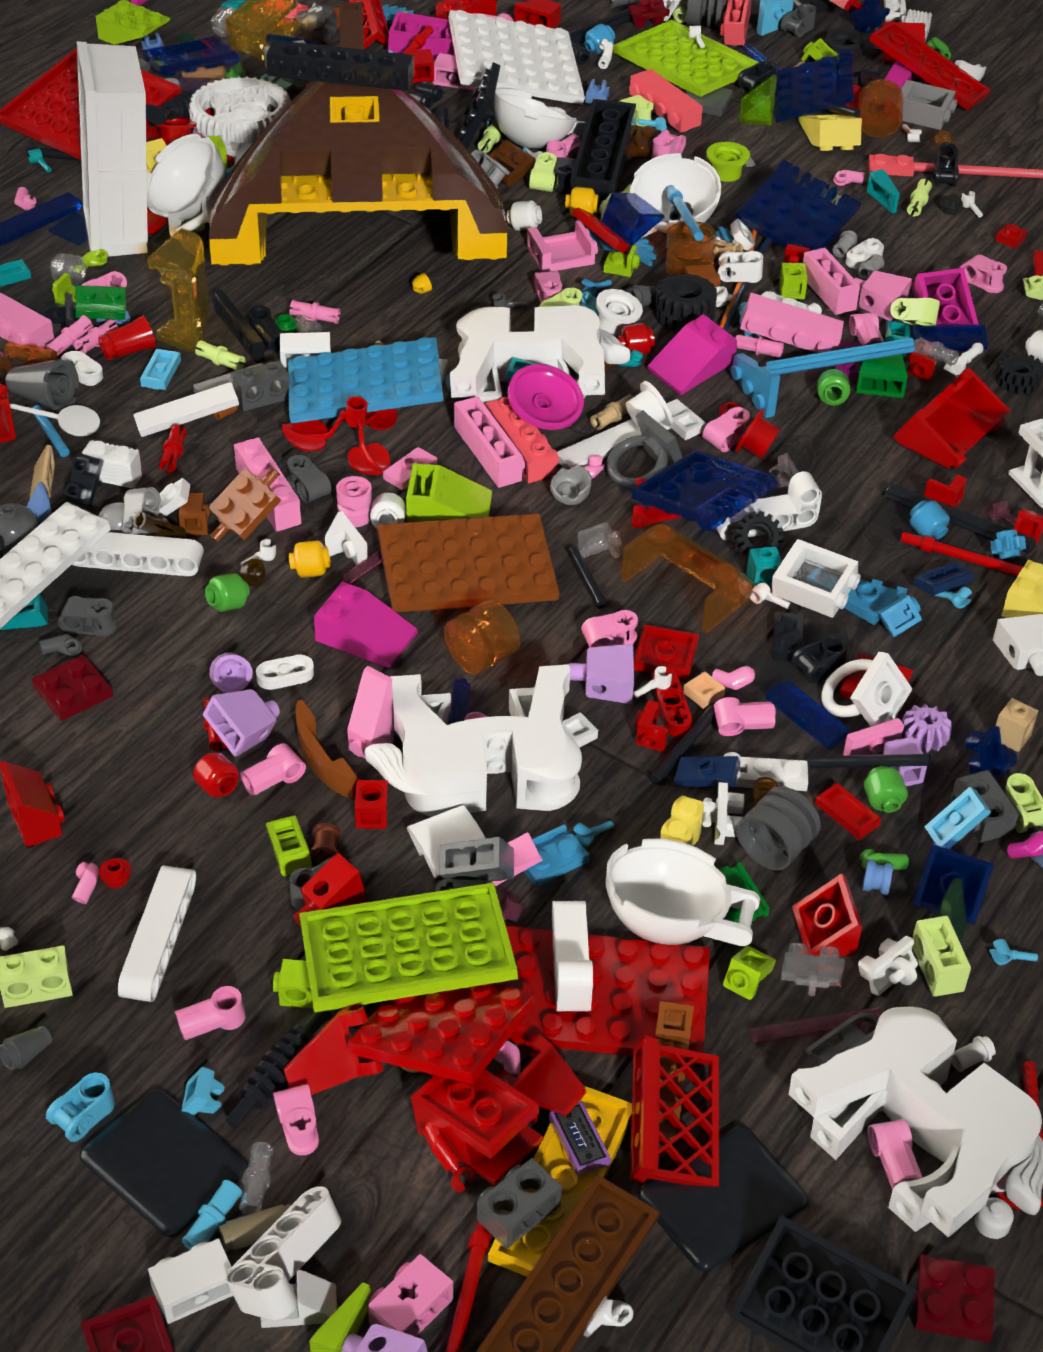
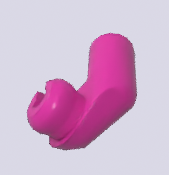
M1043 831L1037 832L1024 842L1010 843L1007 848L1009 857L1015 859L1036 857L1043 854Z

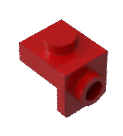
M923 339L915 347V351L910 353L909 375L926 381L932 380L936 360L929 357L932 342Z
M648 700L644 711L639 710L635 719L634 727L637 728L636 745L663 752L666 748L668 729L657 725L659 703Z

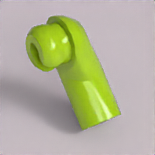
M104 249L87 252L74 263L73 267L76 272L82 273L88 267L102 266L107 262L108 253Z

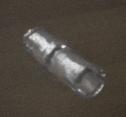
M922 337L914 341L915 353L931 357L936 362L940 361L949 366L955 365L958 361V352L944 347L940 342H931Z
M256 1142L251 1146L248 1169L243 1172L242 1176L244 1189L239 1204V1210L243 1211L245 1215L263 1210L265 1190L271 1183L269 1169L274 1153V1148L270 1147L269 1143Z

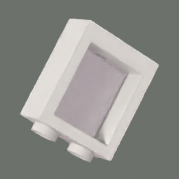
M797 539L773 575L772 595L833 618L839 608L843 609L845 607L850 590H855L859 584L861 575L858 574V561Z

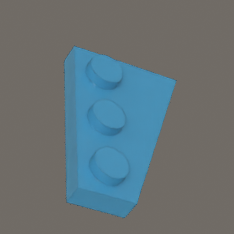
M817 569L807 578L806 583L831 593L840 577ZM860 579L855 590L851 589L848 593V600L844 608L875 625L881 620L877 612L897 600L896 596L900 594L906 595L907 588L897 586L895 590L882 586L883 582L873 579L872 582Z

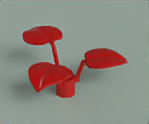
M353 396L347 400L346 411H340L339 418L328 433L326 425L319 420L282 424V431L287 440L296 448L309 452L319 451L325 447V439H330L343 419H345L350 427L359 429L360 447L352 448L347 456L351 468L363 474L383 475V471L390 467V455L379 443L365 445L363 426L369 425L374 430H388L396 424L397 411L396 408L367 412V401L362 397Z

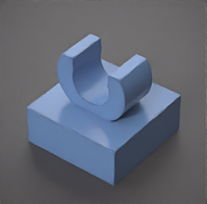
M155 33V40H149L148 35L144 36V41H141L142 51L146 59L166 56V48L158 33Z
M595 79L591 80L586 92L585 103H592L593 99L608 100L610 87H606V80H603L601 86L595 85Z

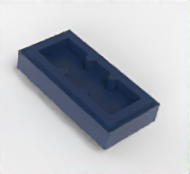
M953 562L915 576L914 586L934 596L972 582L974 580V572Z
M738 756L680 757L674 781L677 787L718 786L719 782L728 783V786H735L741 762Z

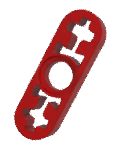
M666 667L665 676L672 674L670 687L664 690L655 688L652 689L655 701L659 703V713L664 727L668 729V734L673 737H683L691 728L692 715L676 671ZM656 669L652 672L651 680L654 679ZM668 698L676 699L679 703L675 705H669L665 703L664 700ZM678 715V721L680 724H678V722L674 720V716Z

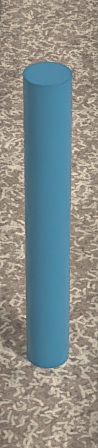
M39 405L33 407L34 409L43 410ZM34 414L60 456H68L70 450L49 418Z

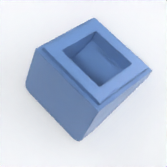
M38 483L27 505L37 516L39 522L45 521L52 514L49 497L43 483Z

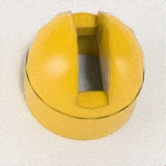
M425 273L413 279L412 286L416 293L424 294L432 290L431 282Z

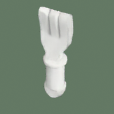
M981 343L973 344L960 357L946 364L943 367L944 370L955 376L959 375L965 370L966 363H970L974 357L983 352V345Z

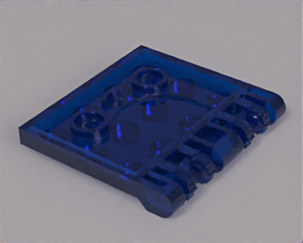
M214 36L142 50L144 59L161 75L164 74L166 77L174 76L178 71L183 70L187 73L195 72L198 67L215 68L218 67L219 63H225L228 66L236 65L240 60L238 53Z
M851 49L840 50L836 56H826L815 62H804L797 67L783 68L776 72L774 103L776 123L851 103L854 100L853 51Z
M784 159L769 179L736 213V219L738 218L745 225L785 248L787 244L810 248V251L825 248L859 210L861 202L853 197L850 199V195L845 193L839 198L836 205L833 204L832 200L837 196V188L832 187L829 190L830 184L817 177L811 180L812 174L808 172L801 177L799 183L794 182L800 173V168L798 166L793 167L791 162Z
M695 450L633 488L632 499L646 506H653L664 510L666 513L684 517L688 521L697 522L702 529L712 531L720 526V524L726 522L725 520L728 517L735 516V514L756 502L758 497H763L766 493L774 490L777 487V480L770 474Z

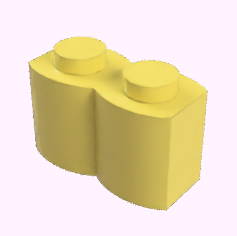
M683 795L680 796L672 806L671 818L662 826L660 839L679 841L691 846L695 845L701 834L704 803Z

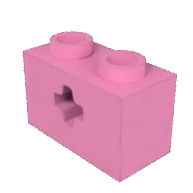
M419 1254L411 1263L406 1262L399 1268L394 1280L386 1288H379L371 1296L368 1302L369 1324H379L417 1337L453 1300V1281L424 1256Z

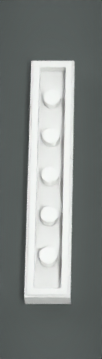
M678 399L667 403L672 418L690 410ZM630 419L558 451L559 464L564 469H570V467H574L576 464L585 467L589 464V457L591 455H600L604 459L609 456L617 444L627 438L642 435L641 431L633 420ZM661 422L659 423L666 430L671 429L670 426H665Z

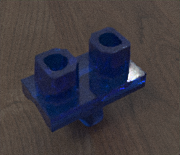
M864 0L863 7L851 12L850 18L856 21L855 29L864 33L869 30V24L876 27L882 25V19L889 15L890 9L882 8L880 0Z
M991 725L986 732L973 730L966 738L967 749L979 752V754L974 753L970 758V772L979 773L989 770L992 776L995 777L999 773H1008L1010 771L1009 768L1016 765L1017 755L1013 750L1007 749V746L1002 744L999 726Z

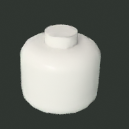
M988 1198L986 1205L975 1215V1225L978 1231L986 1237L993 1239L1002 1238L1009 1233L1014 1219L1013 1210L1002 1199Z

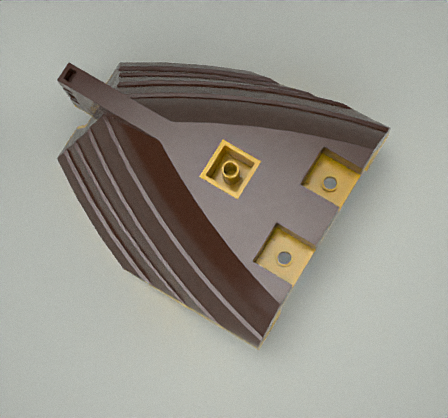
M339 2L340 47L364 50L362 2ZM313 81L256 138L233 167L211 203L209 232L211 264L225 266L229 264L252 265L261 263V260H264V257H266L267 214L276 212L324 213L326 211L449 210L452 250L455 256H458V259L496 260L507 258V228L503 197L480 164L462 143L407 91Z

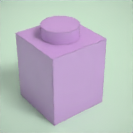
M914 737L886 742L883 755L923 753ZM927 766L890 768L897 769L902 774L905 785L910 786L923 783Z

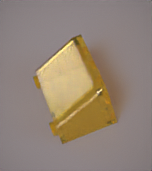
M181 228L153 252L147 260L148 268L152 270L156 268L162 275L160 283L171 286L175 320L170 319L165 326L161 325L156 330L157 340L193 352L199 348L196 345L204 338L210 308L202 239L196 233Z

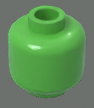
M830 369L820 375L817 381V390L821 401L827 405L836 406L848 399L850 383L844 372Z
M236 573L215 576L206 586V600L211 607L219 612L240 609L245 605L249 596V586Z
M888 766L876 767L869 772L864 781V790L867 798L875 810L887 813L895 812L901 808V805L908 797V790L902 774L897 769Z

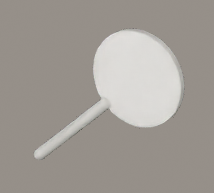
M13 403L10 404L11 409L58 419L59 426L65 432L75 436L91 435L98 430L100 425L97 413L81 405L65 407L59 414Z

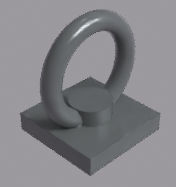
M644 410L635 416L642 435L633 436L621 441L613 448L607 459L609 477L617 485L625 488H635L636 478H628L621 475L617 469V462L619 457L632 447L643 446L647 453L657 461L655 467L648 474L637 478H645L653 483L663 474L667 465L678 475L687 469L676 437Z

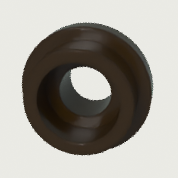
M250 559L244 562L240 570L242 579L249 586L257 587L262 584L266 575L262 561Z

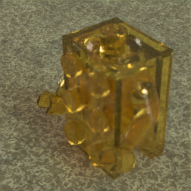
M248 0L225 19L231 47L263 60L265 58L264 47L270 46L273 40L300 41L301 39L295 38L293 34L301 28V23L285 17L298 6L297 0Z

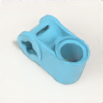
M96 1072L84 1076L80 1082L63 1096L57 1098L46 1112L47 1121L51 1124H57L65 1131V1137L70 1142H76L83 1138L93 1126L114 1109L115 1099L107 1076Z

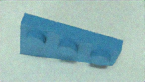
M744 353L734 355L733 366H731L732 378L738 382L743 392L753 401L756 409L761 410L763 408L766 410L764 413L765 418L775 416L780 375L777 373L771 374L766 366L759 367L756 360Z

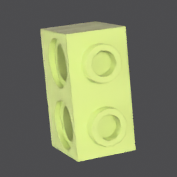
M942 916L918 920L912 937L914 939L912 949L932 996L964 992L971 966L949 917Z
M64 945L0 957V991L5 1008L73 996L70 970Z

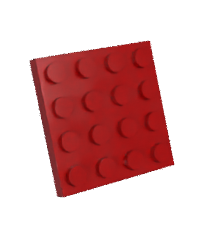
M486 984L383 1001L368 1018V1021L347 1042L348 1051L352 1055L473 1085L535 1005L534 993L517 988Z

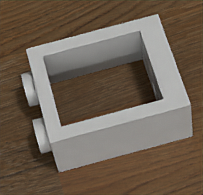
M906 80L895 99L892 119L941 130L945 122H949L951 113L955 112L957 100H954L956 91Z

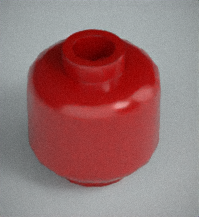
M645 323L624 326L621 336H617L620 343L629 348L630 352L635 349L644 355L650 353L651 347L655 346L652 328H648Z
M213 752L206 754L197 762L193 778L195 783L208 795L219 798L229 795L236 789L239 771L222 753Z

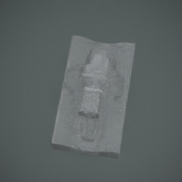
M791 943L788 952H785L781 980L794 981L795 985L807 986V996H815L816 987H840L845 959H840L838 949L835 947L825 946L820 948L819 956L807 955V946L804 944Z

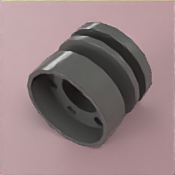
M688 0L686 25L699 26L702 17H706L707 27L711 26L712 18H716L715 28H720L726 0Z
M779 786L768 791L757 805L738 822L736 832L739 843L752 860L771 870H784L801 854V850L807 847L819 834L821 823L816 809L805 796L794 789Z

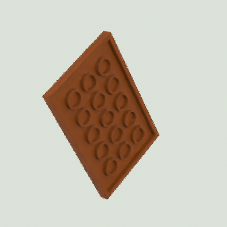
M540 514L378 525L377 533L391 609L396 613L555 601L559 599V589Z

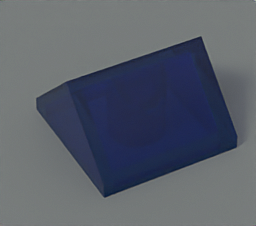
M611 193L601 222L632 246L665 216L636 193Z
M932 843L913 904L975 925L994 864Z

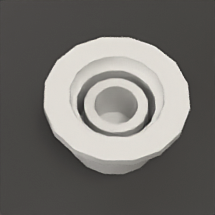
M604 290L598 294L595 301L596 308L599 311L600 329L616 336L621 335L624 326L638 321L643 312L642 304L639 300L623 290Z
M647 381L640 384L641 393L626 402L627 411L633 422L639 428L635 416L644 410L658 423L661 422L665 426L673 424L671 412L661 394L651 383Z

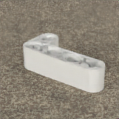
M799 472L791 478L788 494L722 505L712 512L711 519L720 537L726 541H731L734 537L731 534L738 522L746 514L749 515L754 511L756 515L760 511L764 512L765 517L768 514L773 515L771 520L774 522L777 519L780 522L777 527H782L783 531L811 526L818 519L822 492L809 472ZM752 529L748 533V537L765 535L759 529Z
M552 901L556 1011H591L593 965L592 960H589L586 902Z
M314 1187L303 1193L226 1273V1281L242 1312L269 1320H279L290 1315L295 1310L298 1302L288 1281L341 1225V1218L327 1188Z

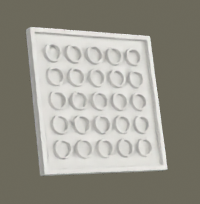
M450 10L448 18L460 84L480 87L481 77L485 68L489 69L494 62L501 66L496 89H519L533 93L532 96L583 105L585 95L568 31L562 28H548L541 24L531 25L523 21H509L502 17L492 18L484 14H470L463 10Z

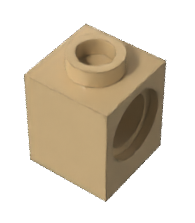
M1011 698L998 715L992 740L1019 752L1032 735L1039 710Z

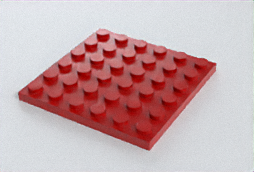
M75 48L0 109V124L81 160L77 48ZM141 70L147 104L161 107L168 99L182 93L180 86Z

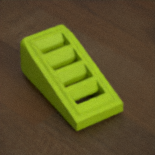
M290 816L267 822V831L282 876L291 875L292 872L299 868L311 869L312 863L309 848L297 817Z
M362 1282L317 1330L309 1341L311 1352H342L346 1338L351 1333L357 1334L368 1313V1302L371 1298L370 1285Z

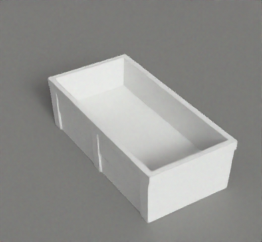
M77 41L83 210L90 251L104 249L108 253V257L148 253L146 92L136 46L87 44V42Z

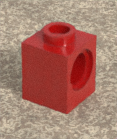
M357 780L355 798L356 828L387 829L388 780Z

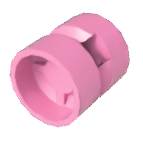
M349 476L340 480L336 486L337 512L343 511L354 527L368 524L371 521V483L359 476Z

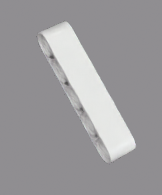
M108 532L72 565L88 568L193 576L198 572L204 549L199 542L191 539Z
M161 866L119 978V997L154 1002L195 889V870Z

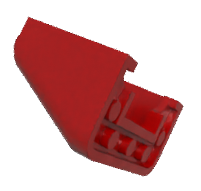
M968 367L923 409H920L892 438L900 446L947 469L951 466L956 469L967 459L964 454L991 429L996 432L1007 422L1004 417L1011 410Z

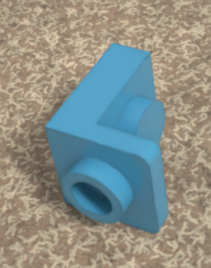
M900 594L896 596L897 600L877 612L890 636L895 637L922 620L919 614L921 608L914 597Z

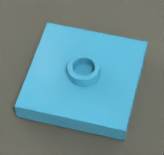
M760 0L757 34L763 36L780 29L783 17L793 9L794 0Z

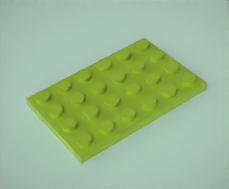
M669 20L614 44L613 53L621 56L623 59L629 60L636 64V66L646 70L652 69L667 81L699 97L734 83L743 70L759 63L702 34L701 37L705 47L700 48L696 38H689L690 29L674 20Z
M494 882L299 913L314 1013L345 1008L355 1004L366 1005L518 979L517 966Z

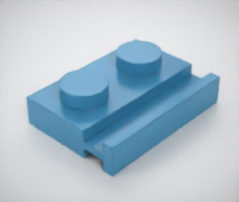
M564 824L532 839L543 861L523 872L532 884L537 887L588 863L589 853L573 834H569Z

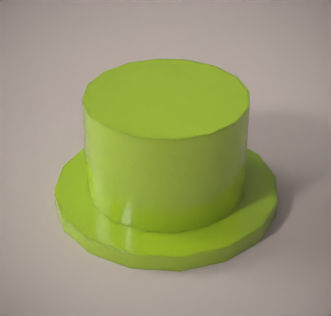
M718 142L708 147L706 157L718 173L720 181L732 182L741 177L742 166L750 160V151L738 143Z

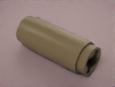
M281 1204L227 1221L225 1224L220 1225L219 1233L224 1250L235 1251L253 1245L291 1205L283 1206Z

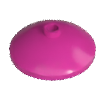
M544 364L529 365L518 370L509 383L508 398L513 410L520 418L535 427L546 430L564 429L575 423L582 413L584 397L581 388L569 374L561 369Z

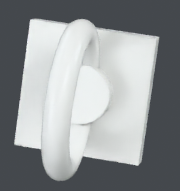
M878 652L874 660L857 659L837 668L826 680L821 697L825 709L832 715L852 717L862 714L870 727L895 719L912 691V687L890 655ZM865 670V675L850 697L854 704L847 706L837 704L833 699V693L838 683L851 673Z

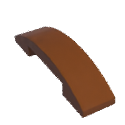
M303 700L297 701V738L304 760L313 773L329 788L347 798L355 799L357 776L343 757L331 761L317 741L316 718Z
M660 1001L655 1038H658V1044L689 1049L694 1006ZM660 1056V1065L669 1075H672L679 1069L671 1058ZM682 1072L673 1080L683 1091L685 1074ZM667 1085L660 1089V1098L669 1108L679 1101ZM681 1105L673 1111L679 1120ZM666 1117L659 1122V1130L668 1141L678 1134V1131Z

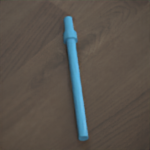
M669 185L667 187L668 199L678 209L695 240L701 241L704 235L685 205L682 193L675 186Z

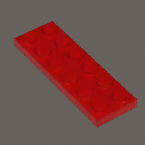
M894 20L873 32L869 39L878 49L888 53L892 59L902 63L910 72L916 73L923 78L927 84L956 91L954 100H957L959 107L967 111L987 98L991 92L988 87Z

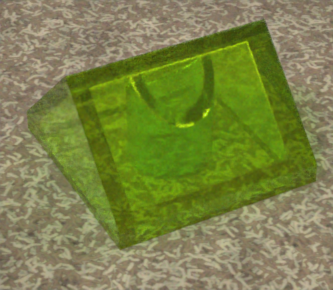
M775 74L742 97L739 121L741 123L772 125L777 76Z

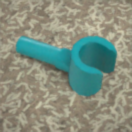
M40 149L28 151L30 164L39 163L48 173L51 172L52 169L44 161Z

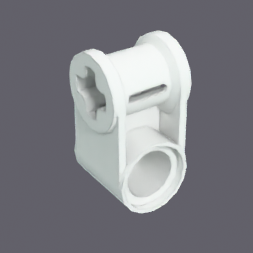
M726 251L719 256L718 264L720 267L718 268V273L722 281L755 283L762 279L763 255L760 252Z

